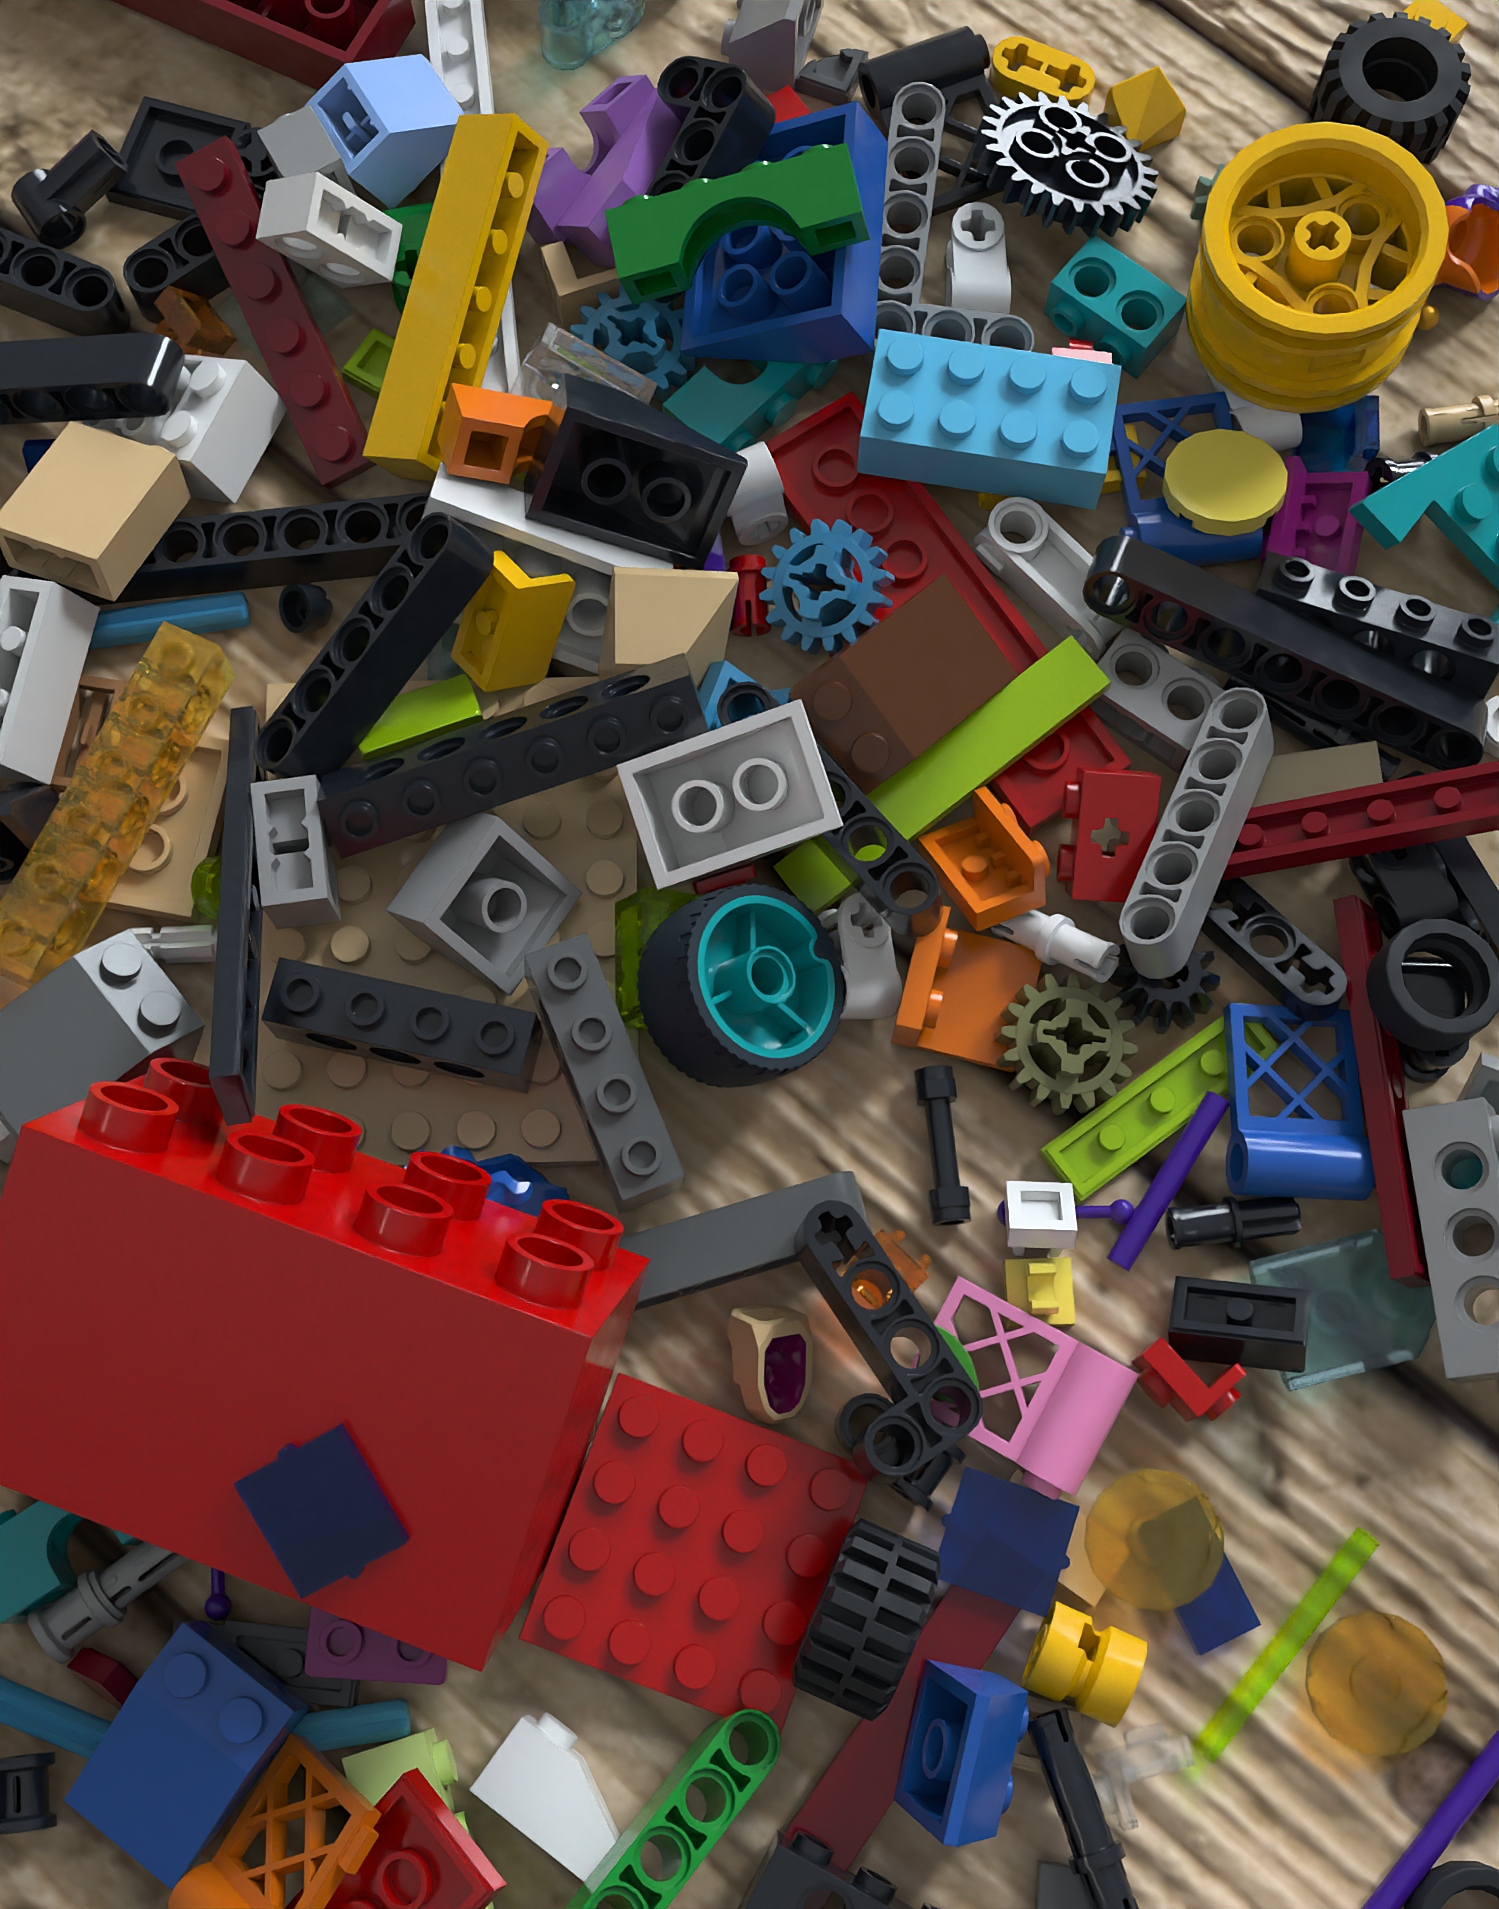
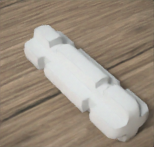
M213 924L162 927L159 933L154 932L153 927L130 929L156 963H158L159 958L165 959L166 964L216 961L218 930L214 929Z

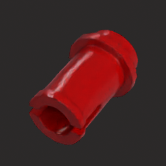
M753 554L736 556L729 561L730 568L726 570V572H737L739 577L733 608L732 632L738 636L752 637L750 613L752 612V624L756 626L757 635L767 634L772 628L771 624L766 620L769 614V605L760 600L759 593L767 589V582L770 581V579L761 574L762 568L768 567L766 566V559L760 555Z

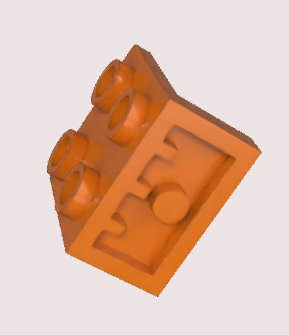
M943 906L941 922L934 931L923 937H916L891 1043L1014 1072V1067L1003 1068L997 1066L996 1061L1009 1049L1008 1046L995 1042L994 1034L1001 1027L1011 1026L1001 1018L1000 1014L1010 1002L1018 1004L1015 994L1026 984L1036 989L1042 961L1037 960L1035 951L1020 944L947 927L951 908Z

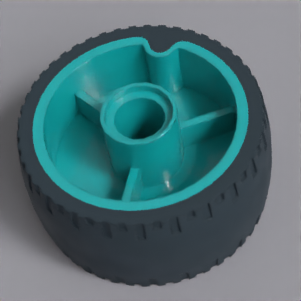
M757 883L722 888L696 898L676 910L657 926L651 934L652 937L647 940V946L643 949V956L639 960L640 968L637 971V989L639 992L637 997L638 1001H640V1012L643 1014V1022L647 1025L648 1033L654 1040L653 1043L661 1050L660 1053L666 1056L668 1062L671 1065H675L678 1071L684 1072L687 1077L694 1078L699 1083H706L708 1086L719 1088L744 1087L765 1083L794 1072L820 1055L819 1053L823 1052L826 1045L833 1039L832 1036L837 1031L836 1027L840 1024V1015L843 1013L842 1005L845 997L843 996L845 986L843 984L844 976L841 972L842 965L837 956V949L834 948V942L829 937L827 929L822 926L820 919L815 917L814 912L808 909L802 901L799 902L795 896L787 894L784 890H778L777 887H768L766 884L757 885Z

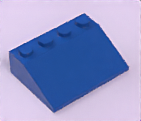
M858 101L774 123L755 162L767 161L775 163L800 156L806 149L816 145L828 144L835 146L847 142L857 178L870 240L809 256L794 237L774 227L747 226L725 234L709 247L694 276L692 289L686 290L680 351L686 357L823 363L874 352L888 141Z

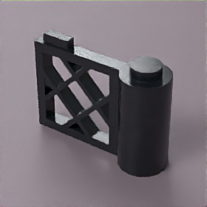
M963 26L860 62L858 65V80L863 100L870 115L874 119L879 120L887 141L896 94L902 87L912 82H925L932 84L940 90L945 99L946 110L943 131L973 143L964 164L942 155L939 156L938 169L958 177L952 191L934 197L931 217L1005 191L1004 189H989L986 184L990 175L979 173L971 168L975 159L972 156V152L976 144L973 141L977 129L949 118L954 105L977 98L984 116H986L991 104L998 106L984 74V70L990 67V54L987 43L981 34L975 35L968 26ZM911 118V119L907 120V121H911V120L917 119V120H919V121H921V122L929 123V122H927L926 120L921 119V118ZM901 172L903 178L917 179L921 177L918 172ZM964 181H967V182H969V183H972V184H969V185H967V186L962 187Z

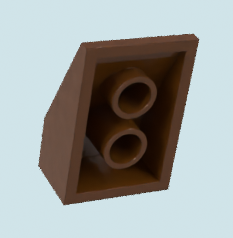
M943 573L796 683L788 695L793 701L802 700L810 725L864 795H867L930 748L1015 679L1018 673L949 578Z

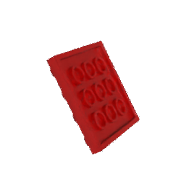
M619 1372L518 1638L723 1717L746 1709L759 1710L773 1720L781 1736L797 1690L796 1687H793L792 1682L793 1663L842 1542L849 1528L853 1526L868 1480L858 1472L853 1461Z

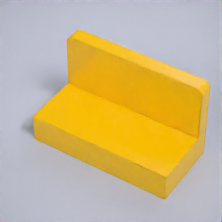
M502 550L494 551V563L489 576L464 609L451 658L485 693L539 683L546 677L576 582L568 574L530 579Z

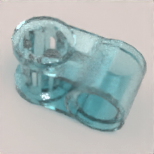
M541 0L538 11L543 58L549 65L560 70H574L583 66L598 52L634 30L643 16L645 9L644 0Z

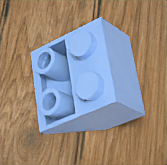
M422 54L346 63L305 104V106L311 105L341 156L348 175L390 209H394L410 192L416 189L419 183L448 155L459 115H465L430 62Z

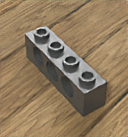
M587 933L524 955L525 979L619 1214L681 1190L686 1175Z

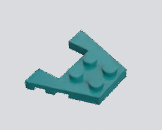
M1495 423L1353 504L1348 512L1385 550L1400 543L1424 512L1499 591V426ZM1499 604L1489 616V619L1495 623H1499Z

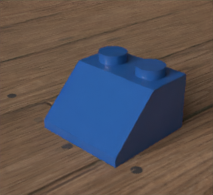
M925 1659L893 1800L943 1845L959 1847L995 1837L1001 1814L1007 1811L1012 1799L1013 1779L1010 1772L1016 1745L1024 1738L1028 1727L1029 1709L1026 1703L1028 1691L1002 1674Z

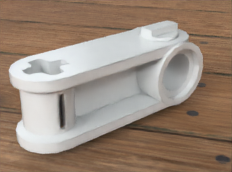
M1019 496L1006 498L994 507L990 513L987 527L974 538V545L976 547L974 553L1062 638L1066 639L1072 635L1092 660H1098L1106 652L1105 644L1125 626L1097 614L1084 601L1082 591L1093 557L1032 499ZM1005 532H1016L1024 536L1027 542L1022 544L1011 543L1002 534Z

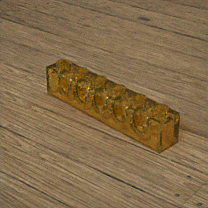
M166 621L162 622L0 902V976L29 989L73 955L80 953L236 677V673L220 645Z

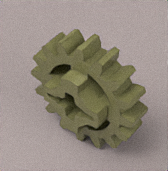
M1071 972L1059 987L1051 973L1046 974L1037 982V990L1026 984L1015 994L1018 1004L1010 1002L1002 1010L1001 1018L1011 1026L1001 1027L994 1034V1041L1008 1046L1009 1051L1004 1053L996 1063L998 1067H1014L1017 1075L1012 1078L1008 1085L1012 1091L1021 1088L1025 1084L1032 1089L1028 1103L1030 1106L1035 1107L1047 1097L1052 1099L1053 1114L1061 1115L1069 1109L1073 1100L1080 1114L1086 1113L1095 1106V1098L1104 1103L1117 1094L1113 1083L1122 1084L1130 1078L1132 1071L1121 1061L1129 1060L1137 1054L1138 1046L1123 1041V1035L1134 1028L1135 1024L1133 1020L1124 1019L1118 1021L1114 1013L1123 1003L1120 997L1113 998L1106 1003L1099 998L1103 983L1095 981L1087 990L1081 989L1078 973ZM1053 1005V1011L1049 1014L1048 1021L1038 1020L1035 1024L1029 1023L1037 1010ZM1060 1033L1063 1034L1064 1041L1056 1040V1036ZM1067 1046L1075 1047V1051L1072 1054L1067 1053ZM1095 1063L1101 1064L1094 1078L1078 1083L1079 1076L1083 1074L1084 1066L1092 1067Z

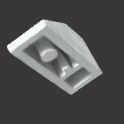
M546 1712L539 1721L530 1714L521 1717L469 1791L585 1882L620 1838V1834L584 1757L572 1748L578 1737L563 1723Z

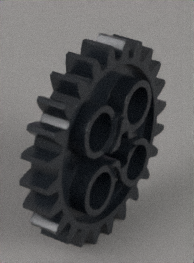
M1022 92L1018 93L1015 102L1005 96L1002 97L998 106L992 104L989 106L973 141L976 144L972 156L980 159L976 170L979 173L990 175L986 186L989 189H1004L1005 193L1001 200L1004 204L1019 202L1023 205L1021 216L1028 217L1034 213L1041 215L1042 225L1045 228L1050 227L1054 221L1062 224L1063 230L1067 235L1072 234L1075 226L1081 227L1089 238H1094L1098 228L1109 237H1114L1118 227L1129 232L1134 222L1140 223L1158 189V186L1154 184L1158 171L1149 168L1153 157L1138 153L1143 144L1141 140L1125 139L1126 126L1111 127L1107 124L1109 116L1107 113L1104 112L1093 116L1089 114L1088 105L1084 102L1077 109L1070 107L1066 97L1060 95L1057 103H1051L1043 92H1038L1034 102Z

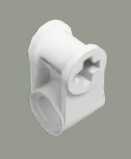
M973 202L965 204L953 216L951 239L946 248V307L1009 314L1011 278L1006 261L1005 232L1002 215L996 208L987 203Z
M764 441L736 452L747 459L748 466L726 515L727 517L731 516L739 542L747 546L757 545L777 536L785 529L789 520L782 493H785L783 483Z
M855 893L841 902L838 910H825L816 916L827 930L835 925L837 928L828 935L834 942V948L837 949V956L842 965L841 972L844 976L843 984L845 990L843 991V996L845 997L842 1005L843 1013L840 1015L841 1020L890 1019L897 1013L902 998V982L896 967L891 927L860 893ZM874 924L873 929L863 933L862 929Z

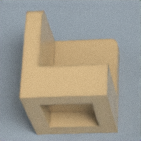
M563 241L540 247L545 280L563 328L582 323L580 308L583 305L592 307L595 310L599 308L597 293L604 291L612 300L619 297V289L622 285L618 279L616 267L595 266L590 260L572 265Z

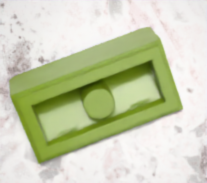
M467 673L397 696L358 746L363 761L484 721Z

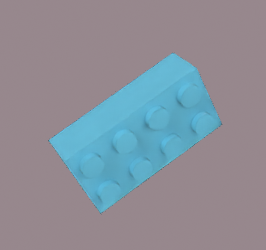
M879 329L860 434L857 473L1011 497L1019 496L1036 501L1095 510L1107 474L1122 366Z

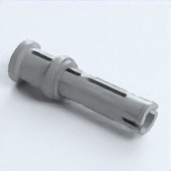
M144 1541L104 1571L100 1569L86 1570L78 1576V1586L49 1607L37 1606L28 1614L29 1626L45 1652L60 1664L66 1663L74 1657V1648L103 1626L115 1627L122 1622L124 1615L127 1614L126 1605L168 1574L174 1572L189 1558Z

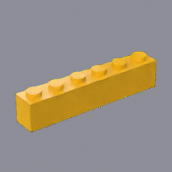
M515 113L459 115L362 455L402 479L435 480L440 463L444 462L437 437L451 383L481 388L549 148V143Z

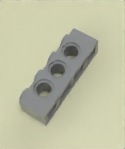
M1484 1097L1403 1110L1402 1114L1446 1379L1457 1384L1499 1379V1321L1490 1325L1479 1324L1474 1317L1473 1306L1476 1298L1481 1293L1488 1290H1499V1115H1496L1495 1109ZM1468 1158L1481 1160L1483 1173L1479 1182L1469 1189L1453 1188L1451 1173L1455 1165ZM1485 1223L1491 1225L1495 1235L1491 1249L1480 1256H1467L1462 1248V1238L1466 1230L1475 1224Z

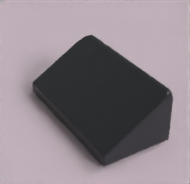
M1176 1276L1168 1329L1169 1345L1183 1360L1233 1365L1238 1362L1242 1367L1303 1373L1306 1366L1311 1290Z

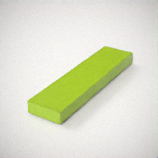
M1224 1015L1039 1151L1038 1154L1060 1183H1072L1074 1201L1077 1205L1187 1125L1207 1091H1211L1222 1098L1229 1093ZM1244 1022L1245 1043L1265 1061L1279 1045L1261 1023ZM1247 1066L1248 1078L1253 1073V1071Z

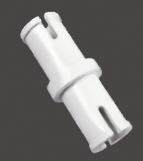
M1032 910L999 923L1003 927L998 924L991 926V931L994 935L1005 937L1035 951L1037 960L1052 966L1058 963L1064 964L1092 977L1093 980L1099 983L1106 982L1112 976L1119 962V958L1115 957L1120 953V948L1117 944L1106 942L1075 928L1072 919L1058 913L1050 917L1039 911Z

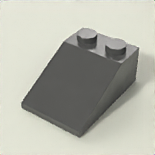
M130 929L73 955L0 1010V1120L16 1141L18 1140L21 1125L86 1099L90 1085L95 1082L114 1081L125 1083L147 1074L151 1060L156 1058H177L193 1062L205 1024Z

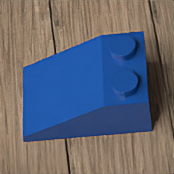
M204 1620L183 1622L136 1683L64 1801L173 1891L176 1884L190 1871L311 1706Z

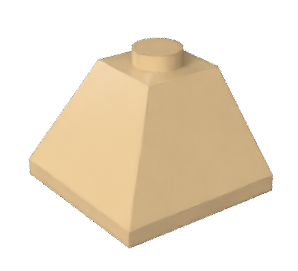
M613 566L598 666L600 681L685 653L699 693L709 665L712 662L724 660L739 582L737 572Z

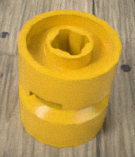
M1053 1601L1043 1618L1032 1644L1023 1671L1021 1686L1058 1703L1070 1696L1074 1698L1077 1712L1116 1728L1128 1709L1141 1677L1147 1654V1642L1112 1626H1107L1098 1632L1094 1630L1092 1617L1057 1601Z

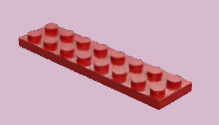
M853 391L765 442L783 483L785 493H782L784 504L807 536L811 535L812 520H821L828 525L831 532L835 521L840 519L852 526V534L861 528L871 535L873 540L869 548L878 546L887 553L888 558L878 569L886 570L894 575L895 582L881 587V594L892 600L893 604L892 608L883 609L877 607L874 616L879 621L945 573L1017 671L1018 676L1049 652L921 482L857 473L860 434L865 407ZM851 555L850 559L855 561L853 574L856 580L862 583V573L859 564L854 556ZM1088 705L990 781L989 784L1001 801L1010 806L1018 824L1026 835L1029 836L1062 815L1065 781H1076L1077 766L1130 770L1132 762Z

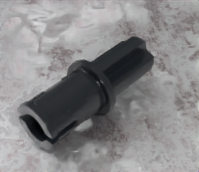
M1229 1195L1223 1197L1222 1202L1217 1204L1182 1208L1168 1207L1165 1212V1228L1169 1245L1173 1250L1226 1242L1231 1248H1239L1243 1240L1296 1234L1301 1229V1212L1299 1204L1296 1203L1294 1198L1271 1197L1237 1201L1234 1196Z

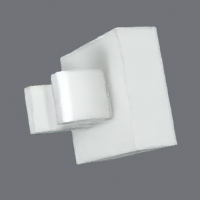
M1006 1181L1004 1207L1008 1247H1012L1015 1256H1024L1025 1247L1049 1248L1050 1257H1058L1063 1249H1075L1077 1222L1072 1183Z

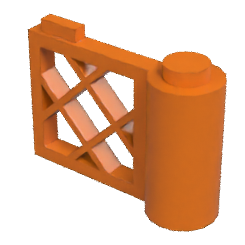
M290 1733L211 1862L194 1867L181 1878L170 1895L168 1909H286V1875L303 1869L304 1893L294 1909H324L346 1872L354 1875L357 1873L379 1836L373 1828L382 1814L306 1737ZM300 1764H302L306 1768V1798L303 1801L288 1805V1784ZM342 1805L351 1816L336 1841L325 1846L326 1810ZM305 1817L304 1853L286 1858L287 1822ZM266 1829L265 1865L251 1869L242 1858L258 1832Z

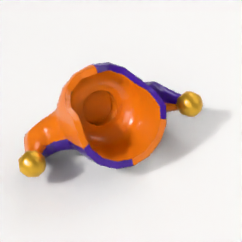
M1473 184L1468 187L1463 196L1453 198L1445 203L1449 227L1445 258L1431 291L1440 287H1447L1466 296L1486 301L1499 294V188L1483 184ZM1427 300L1421 308L1420 319L1417 327L1422 330L1433 328L1438 323L1440 315L1439 310L1432 305H1428Z

